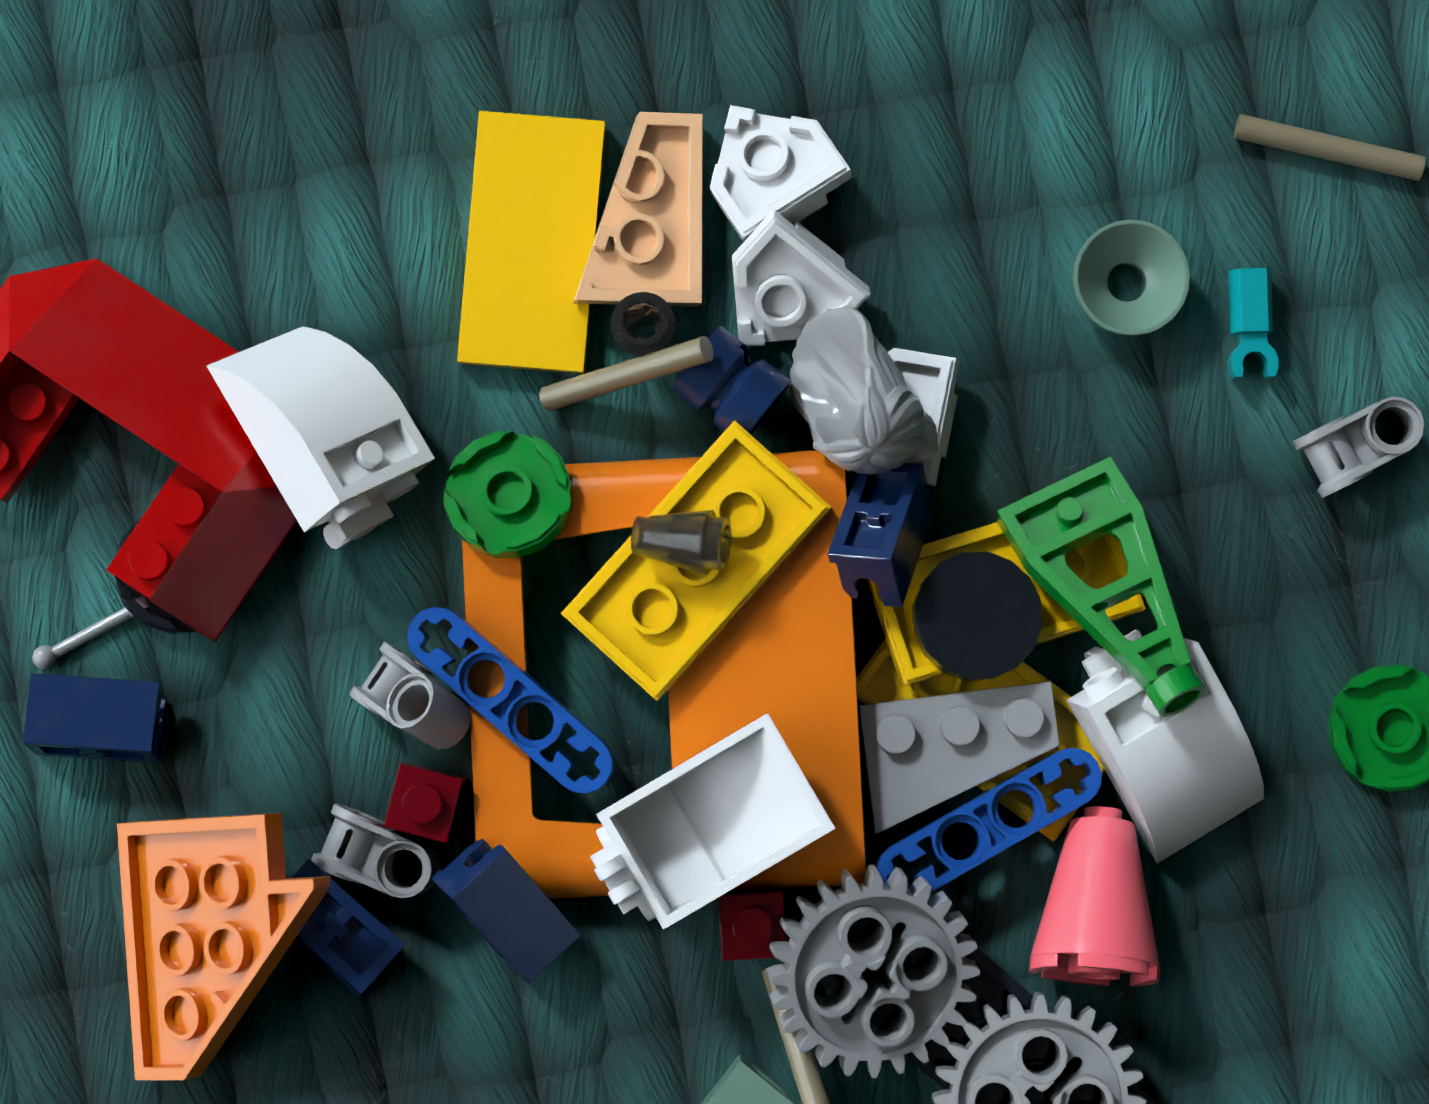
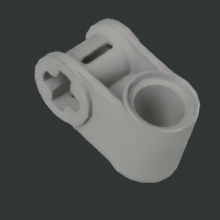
M1390 397L1375 402L1346 418L1341 416L1292 441L1296 450H1304L1321 482L1317 490L1321 498L1366 477L1373 473V469L1410 451L1419 443L1423 435L1424 420L1421 411L1414 403L1405 398ZM1382 411H1391L1402 420L1404 432L1400 442L1396 445H1390L1381 441L1376 434L1375 420Z
M384 641L379 648L382 657L361 687L354 686L349 695L379 717L431 747L440 750L456 745L465 736L470 725L471 712L468 703L431 675L432 672L397 647Z
M334 803L331 813L335 819L321 853H313L311 861L316 866L339 878L364 884L397 898H407L422 894L434 885L431 877L440 869L438 854L431 845L404 832L383 827L384 821L346 805ZM402 850L412 851L419 857L422 863V875L413 886L402 884L393 874V860Z

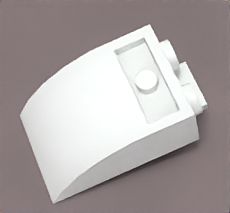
M302 326L206 365L302 530L306 532L328 521L329 524L325 526L323 534L325 541L333 549H338L352 540H357L367 535L378 525L391 519L394 515L387 503L418 486L420 483L415 474L435 459L399 396L374 365L349 344L327 332Z
M1135 629L1124 637L1130 641H1135L1141 638L1142 635L1139 630ZM1184 638V642L1191 661L1190 665L1206 688L1203 696L1187 709L1171 716L1161 717L1144 688L1105 649L1094 647L1084 653L1086 659L1082 661V664L1090 677L1082 686L1084 690L1066 700L1157 864L1264 799V784L1260 768L1237 712L1199 642ZM1169 666L1160 669L1157 676H1161L1174 667Z
M767 713L597 813L596 815L603 826L597 829L596 833L604 848L590 857L596 866V869H594L600 881H605L610 890L608 892L613 904H618L623 914L638 906L648 921L656 917L661 927L665 929L829 833L835 827Z

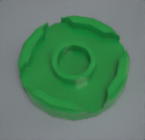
M496 431L473 440L455 457L448 471L450 476L446 482V490L444 488L443 504L455 532L473 550L493 558H521L544 549L562 532L572 511L573 484L562 457L544 439L531 434V437L524 434H514V431Z
M1400 664L1371 667L1350 678L1334 697L1327 720L1329 744L1341 768L1359 783L1388 792L1412 790L1429 782V677L1422 671Z

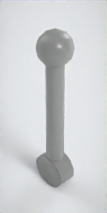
M144 596L135 599L145 609L150 607ZM123 608L52 647L49 645L39 646L33 653V663L41 670L51 669L55 666L58 657L135 616L126 608Z

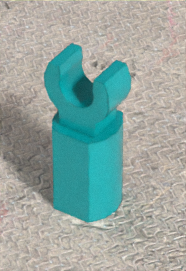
M1239 268L1228 271L1230 336L1237 337V347L1229 355L1227 372L1231 380L1242 378L1244 370L1243 359L1246 355L1252 354L1259 357L1263 363L1264 379H1272L1276 376L1279 369V357L1275 349L1268 343V335L1274 333L1272 270L1270 268Z

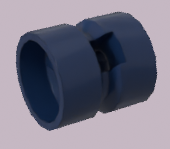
M720 326L708 338L713 347V360L684 369L673 384L671 391L698 412L707 408L715 411L713 424L723 432L735 420L752 435L792 381L764 359L753 363L748 360L749 347L724 327Z

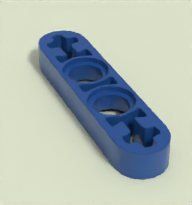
M432 607L422 610L413 618L408 627L407 640L410 650L416 658L561 785L573 792L589 793L601 789L609 782L614 773L615 758L612 749L606 741L460 614L451 609ZM449 621L453 627L449 630L448 637L462 650L467 649L470 640H473L479 646V649L470 653L462 660L456 675H453L447 669L448 665L458 660L450 652L443 648H435L431 652L426 649L425 645L430 637L424 631V628L429 622L435 625H442ZM483 660H493L498 663L505 675V682L501 691L489 698L476 694L471 688L469 681L471 670L477 663ZM533 702H540L546 705L554 718L550 734L540 740H531L524 736L518 725V717L522 708ZM567 724L577 732L576 735L566 740L571 746L580 752H586L593 747L600 754L594 763L601 771L596 779L589 775H584L578 780L573 778L570 772L573 770L575 763L562 750L556 752L553 761L544 754V750L550 748L561 739Z
M1067 748L1054 752L891 845L879 855L874 866L879 871L883 882L887 883L886 876L890 875L894 870L891 860L895 856L900 855L901 859L905 862H910L923 856L926 853L917 843L928 837L932 855L946 868V871L935 877L933 865H928L917 871L913 878L914 881L920 876L926 878L932 886V892L1089 802L1097 794L1101 786L1102 773L1099 764L1090 753L1082 749ZM1063 760H1066L1067 764L1071 767L1082 765L1087 775L1079 780L1082 791L1076 795L1071 788H1066L1048 796L1057 807L1047 813L1042 793L1029 781V778L1038 773L1041 786L1047 785L1061 776L1062 771L1059 763ZM1011 790L1025 793L1033 806V813L1029 822L1019 828H1011L1005 825L997 812L1000 798ZM955 822H964L970 825L977 836V847L974 853L963 860H955L949 857L941 843L944 830Z

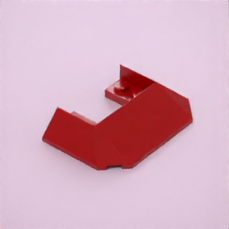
M97 258L9 276L0 289V500L6 503L9 502L73 407L81 399L178 464L106 570L149 598V601L212 641L217 642L298 522L206 366L239 351Z

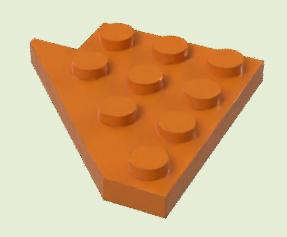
M282 813L117 823L135 1080H187L201 1077L331 887L330 876L286 878Z

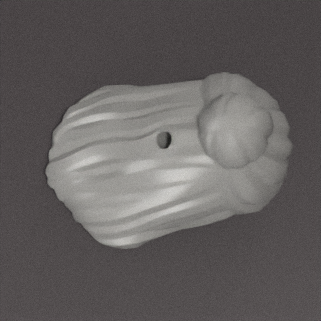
M844 306L836 309H827L825 313L816 316L813 320L807 321L801 335L797 339V346L792 353L794 363L790 370V380L792 382L789 393L794 407L809 423L814 440L813 448L837 466L858 474L874 475L887 473L892 469L900 467L905 462L917 464L920 461H929L938 450L936 425L932 418L923 411L920 400L914 398L912 392L909 391L902 373L872 333L871 325L867 318L860 311Z

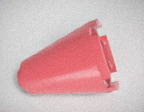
M1103 806L1084 808L1083 817L1070 820L1029 959V972L1031 974L1042 971L1041 978L1096 986H1110V980L1120 979V974H1130L1129 986L1156 984L1160 980V964L1135 824L1122 819V810Z

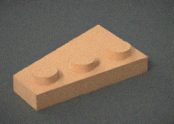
M638 113L573 303L697 307L702 304L703 114Z

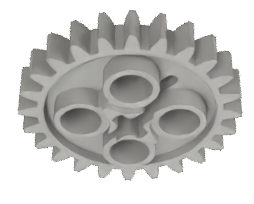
M869 865L865 873L864 883L857 884L850 872L844 869L841 872V889L833 891L821 879L817 881L821 900L816 904L801 896L795 899L804 915L800 921L781 917L779 923L790 939L789 941L770 942L769 948L774 957L784 963L766 968V975L770 982L782 986L770 993L769 998L774 1009L786 1010L779 1018L785 1033L799 1030L794 1040L802 1053L811 1050L817 1045L815 1056L820 1066L827 1067L839 1055V1064L846 1076H851L860 1060L864 1061L871 1077L877 1078L882 1060H890L896 1071L901 1074L904 1073L905 1054L913 1052L923 1063L928 1062V1052L925 1043L932 1039L938 1044L947 1047L950 1042L942 1029L945 1023L949 1022L962 1026L966 1023V1020L955 1006L957 1002H972L976 1000L975 993L962 980L980 975V969L975 962L964 958V956L977 949V944L969 934H959L968 923L960 911L948 913L952 905L949 897L943 891L930 897L932 886L926 878L920 876L907 889V876L901 868L895 867L887 883H884L876 867ZM868 917L876 919L874 930L868 937L862 940L847 938L849 928L855 921ZM899 922L904 923V928L892 936L894 926ZM920 947L930 948L931 953L924 965L917 969L903 968L905 957L910 951ZM881 965L883 966L884 970L879 976L875 973H869L865 979L862 976V972L866 967L871 970H877ZM829 974L843 976L842 984L836 992L824 996L814 994L816 984L821 978ZM889 1003L898 1005L896 1015L890 1021L884 1024L870 1023L872 1013L879 1006ZM854 1007L852 1017L849 1020H842L841 1017L850 1012Z
M1041 992L1034 993L1030 1010H1023L1017 998L1013 994L1008 995V1014L1002 1017L988 1004L984 1005L983 1012L987 1025L982 1029L966 1021L963 1029L970 1038V1041L966 1046L950 1042L946 1047L951 1055L957 1059L955 1067L944 1065L936 1066L935 1069L936 1074L940 1078L950 1083V1089L932 1093V1100L936 1104H975L978 1091L986 1084L995 1082L1003 1084L1008 1088V1104H1030L1025 1096L1029 1088L1034 1086L1041 1092L1047 1090L1062 1073L1066 1064L1072 1058L1079 1057L1081 1059L1080 1067L1075 1072L1064 1077L1049 1090L1047 1097L1052 1104H1068L1072 1091L1083 1084L1096 1085L1100 1089V1104H1146V1099L1141 1095L1128 1092L1127 1088L1144 1078L1142 1072L1136 1068H1122L1120 1065L1134 1052L1131 1046L1127 1043L1113 1047L1108 1045L1113 1039L1117 1028L1111 1022H1108L1096 1030H1092L1096 1011L1088 1005L1075 1018L1071 1017V999L1064 995L1057 1001L1053 1011L1048 1010L1046 1000ZM1040 1036L1052 1039L1055 1045V1055L1049 1065L1042 1069H1031L1023 1064L1022 1052L1028 1041Z

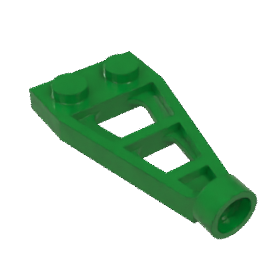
M1111 456L997 510V523L1027 573L1144 688L1161 717L1177 714L1193 705L1203 696L1206 688L1190 665L1189 654L1143 507ZM1106 535H1111L1121 544L1128 571L1125 577L1100 589H1095L1086 585L1067 566L1065 555ZM1137 594H1141L1145 597L1154 616L1157 630L1135 641H1130L1122 635L1107 616L1105 610ZM1169 666L1174 667L1161 676H1157L1160 669Z

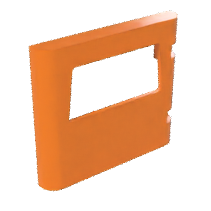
M817 450L777 452L772 454L829 504L832 509L668 690L672 769L768 713L835 827L834 830L730 891L817 887V881L821 879L829 886H841V872L844 869L850 872L858 884L864 883L867 871L853 598L844 591L836 563H830L828 557L829 548L848 499L847 478L845 469L834 464ZM701 457L565 464L573 484L572 511L562 532L553 540L639 527ZM462 539L466 620L527 673L522 557L493 558L473 550ZM470 640L467 647V656L479 649V646L473 640ZM483 660L473 667L470 672L469 681L471 688L476 694L489 698L501 691L504 686L505 675L498 663L493 660ZM469 704L471 712L470 728L476 841L484 839L491 847V850L498 844H501L549 899L609 896L608 892L610 890L604 880H599L594 871L596 866L590 857L604 848L596 833V830L603 825L601 823L538 819L534 814L531 757ZM527 704L519 714L518 725L523 735L530 739L529 704Z

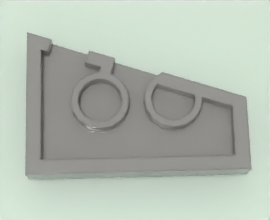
M1049 681L858 706L875 834L1059 746L1052 685Z

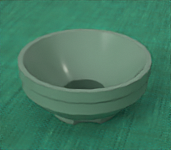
M1131 219L1113 222L1091 235L1078 252L1072 276L1075 298L1086 317L1104 331L1115 335L1131 337L1149 334L1162 328L1172 320L1185 302L1190 281L1188 261L1181 246L1173 236L1157 225ZM1127 265L1134 267L1141 273L1144 280V289L1138 299L1126 302L1113 297L1107 284L1109 273L1113 268Z

